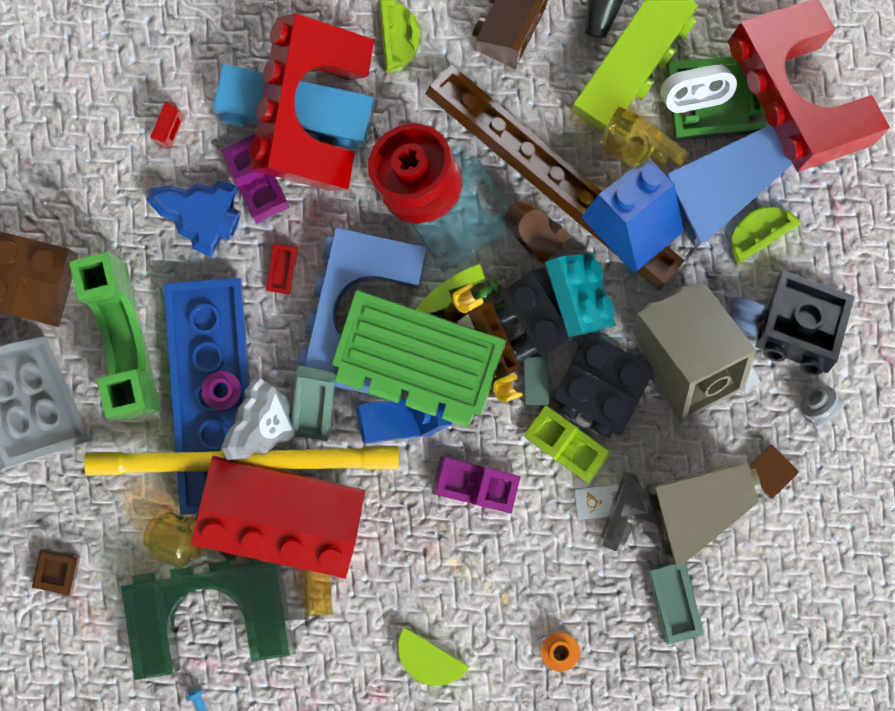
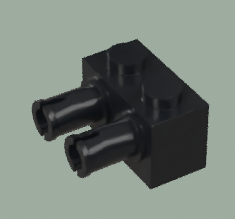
M544 267L529 272L500 291L504 300L494 306L503 328L517 319L524 329L522 335L510 342L513 351L516 352L515 355L519 363L536 352L541 357H544L577 337H568L550 276Z

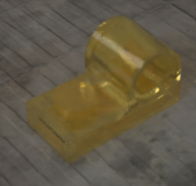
M622 107L617 108L601 138L602 149L607 155L630 166H639L645 163L649 157L662 165L669 160L682 166L690 154L641 116Z

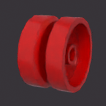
M418 123L399 125L386 132L377 141L368 159V175L389 212L401 221L414 224L432 222L447 214L458 202L463 188L462 171L443 134L431 126Z

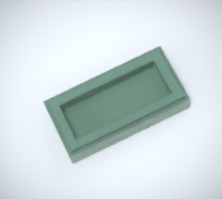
M298 365L295 374L291 420L296 436L323 441L329 440L337 372Z
M668 562L646 568L665 643L668 645L703 636L704 631L686 563L676 566Z

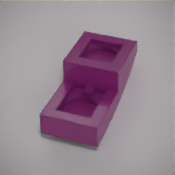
M253 134L221 149V153L253 220L257 224L290 208L275 176L249 170L251 164L249 149L252 140L256 136Z
M440 456L431 493L512 514L521 476Z

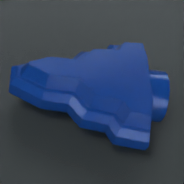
M217 181L212 186L196 183L187 190L173 185L153 187L150 189L146 199L161 217L175 222L178 234L191 240L192 249L210 258L221 238L227 240L233 238L241 216V211L233 208L237 185Z

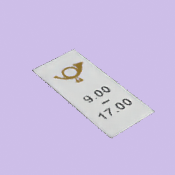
M643 482L574 490L578 520L647 512Z

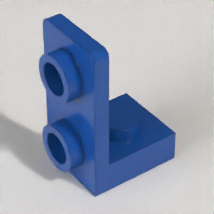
M406 399L400 400L399 403L385 401L360 404L356 407L361 438L365 444L431 436L452 425V422L442 419L446 404L440 403L436 416L405 406Z

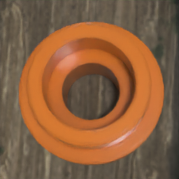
M556 632L549 635L542 643L541 657L545 665L551 670L557 672L570 670L579 660V645L570 634ZM559 645L567 647V656L564 659L555 658L553 655L555 647Z

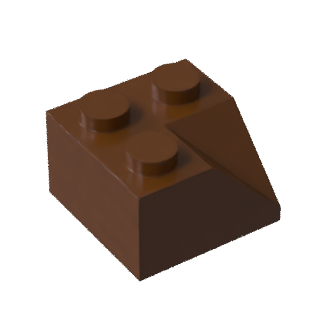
M0 231V313L60 327L73 278L69 261L77 260L79 254L69 248Z

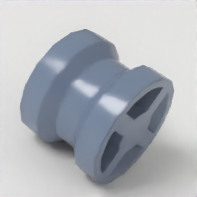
M732 297L729 303L731 318L749 340H757L761 332L758 328L760 320L766 318L768 309L755 301L741 297Z

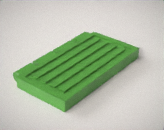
M356 290L332 365L339 367L335 381L362 391L367 377L371 378L372 381L368 393L395 403L400 402L404 390L409 391L405 406L436 416L440 403L446 404L442 419L469 428L474 414L481 416L507 340Z

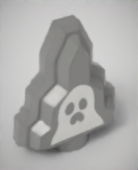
M261 378L254 379L245 389L243 402L238 407V412L236 413L235 424L228 430L221 451L224 452L227 460L248 458L254 452L265 454L270 450H284L291 445L292 438L296 436L289 419L292 416V403L284 394L276 392L272 385L266 383Z

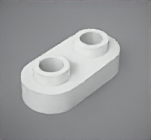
M712 65L681 71L665 80L660 89V96L666 106L675 113L716 106L732 97L737 87V80L724 65Z

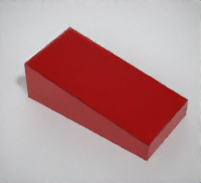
M278 243L273 244L266 291L290 295L299 247Z

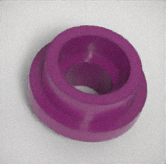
M217 371L210 374L202 386V396L205 402L217 410L232 408L241 397L242 389L239 380L233 374L226 371ZM219 383H225L228 387V393L223 398H218L214 392L216 385Z

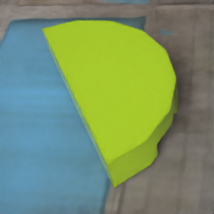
M379 0L386 75L401 71L412 62L419 49L420 29L416 16L407 7L398 3L397 0Z
M762 206L748 212L736 224L731 235V255L736 266L802 222L792 212L784 211L777 207Z
M403 626L398 640L399 658L405 671L416 681L429 686L448 685L460 679L470 668L463 661Z

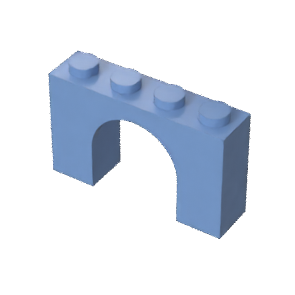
M340 228L335 229L334 237L327 236L323 251V259H328L325 274L319 273L316 281L314 296L320 297L317 312L310 311L306 333L312 335L309 348H302L298 365L338 372L339 367L332 365L341 338L336 326V310L342 296L354 285L369 280L384 281L419 289L427 247ZM367 377L362 391L336 382L335 388L372 395L368 393L372 379Z

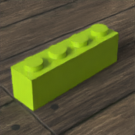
M645 0L575 101L571 112L607 137L610 136L614 128L621 132L634 113L628 109L634 99L637 97L643 101L654 85L655 81L650 78L657 66L664 70L677 50L671 47L679 35L685 39L698 19L692 15L699 4L693 0Z

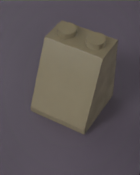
M703 280L690 287L682 286L670 297L658 303L650 302L637 313L634 335L680 422L745 389L756 348Z
M733 463L646 486L666 561L676 566L686 563L759 502L757 493L761 492L762 488L756 469L750 470L748 463Z

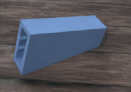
M769 125L666 175L675 184L682 221L695 248L708 241L792 165L791 160L785 156L782 143L772 126Z

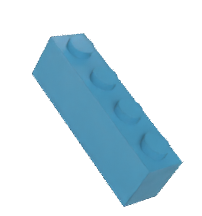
M223 64L213 105V110L217 116L222 117V123L235 127H244L245 122L258 125L256 110L263 97L265 86L263 72ZM300 81L295 94V110L297 118L306 133L317 141L319 139L334 142L333 146L355 152L356 147L366 148L375 108L374 97Z

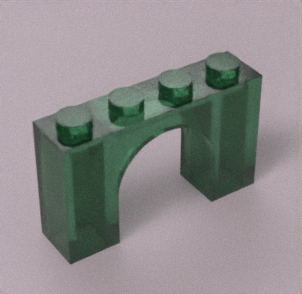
M246 557V565L232 567L231 560L208 563V571L194 573L193 566L170 569V577L156 579L155 572L132 575V583L122 585L121 591L134 680L171 675L181 669L175 632V618L183 600L193 591L200 589H213L223 592L238 604L245 620L251 662L290 656L295 651L282 565Z

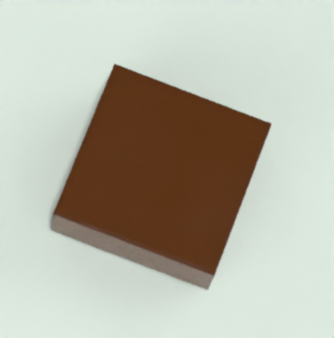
M772 444L749 465L750 470L756 469L762 492L769 499H773L799 473Z
M40 549L32 588L72 595L81 557Z

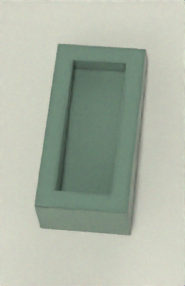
M528 357L524 360V405H549L548 357Z

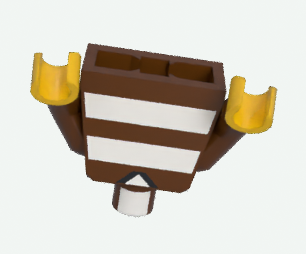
M470 283L454 292L453 300L449 303L441 318L507 340L488 397L497 398L500 402L505 403L522 396V392H516L512 381L518 379L517 375L512 373L521 369V366L492 302L483 304L482 298L474 299L471 294V288L474 286Z

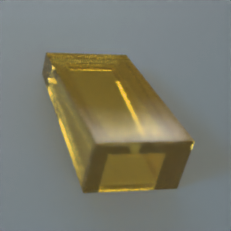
M304 570L305 617L332 615L330 575Z

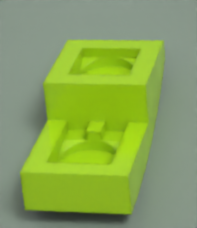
M481 264L465 269L441 283L421 301L416 310L434 316L445 312L452 301L450 294L470 283L475 286L485 282Z
M545 405L523 435L527 440L587 484L592 482L612 454L547 405Z

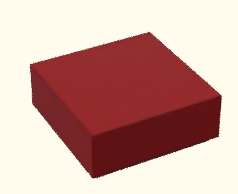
M166 102L164 103L150 137L156 145L168 150L172 148L184 118L178 107Z

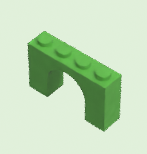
M109 252L69 261L78 301L87 304L91 308L105 348L108 376L98 378L97 383L106 418L125 421L161 412L162 409L127 263Z

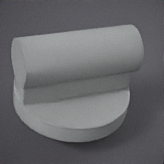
M820 386L811 389L804 396L800 408L808 419L807 422L810 426L819 432L846 404L833 388Z

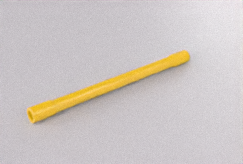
M365 446L351 449L270 450L265 454L254 452L248 458L234 460L275 470L329 468L399 469V446ZM223 451L166 453L86 452L84 469L86 476L145 472L209 471L212 455L226 458Z

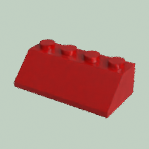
M212 455L191 545L346 579L356 543L365 490L240 461L227 460V458Z

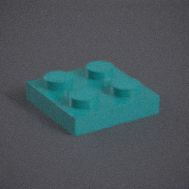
M594 253L557 257L545 262L568 337L601 331L616 326L614 320L615 308L612 300L606 294L602 282L603 270L600 263L595 259Z

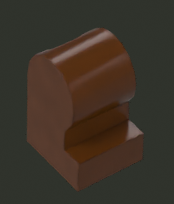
M521 200L513 203L506 212L505 223L508 229L525 250L543 264L571 238L561 225L547 217L543 211L527 201Z

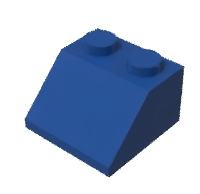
M648 156L601 192L581 217L634 274L685 231L675 184Z

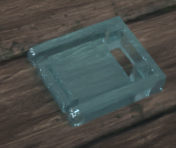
M479 159L461 169L463 188L458 202L447 214L432 222L410 223L434 260L441 258L447 253L450 256V259L444 261L439 266L442 273L449 271L510 231L505 223V215L510 206ZM480 182L484 184L501 210L490 219L470 190Z

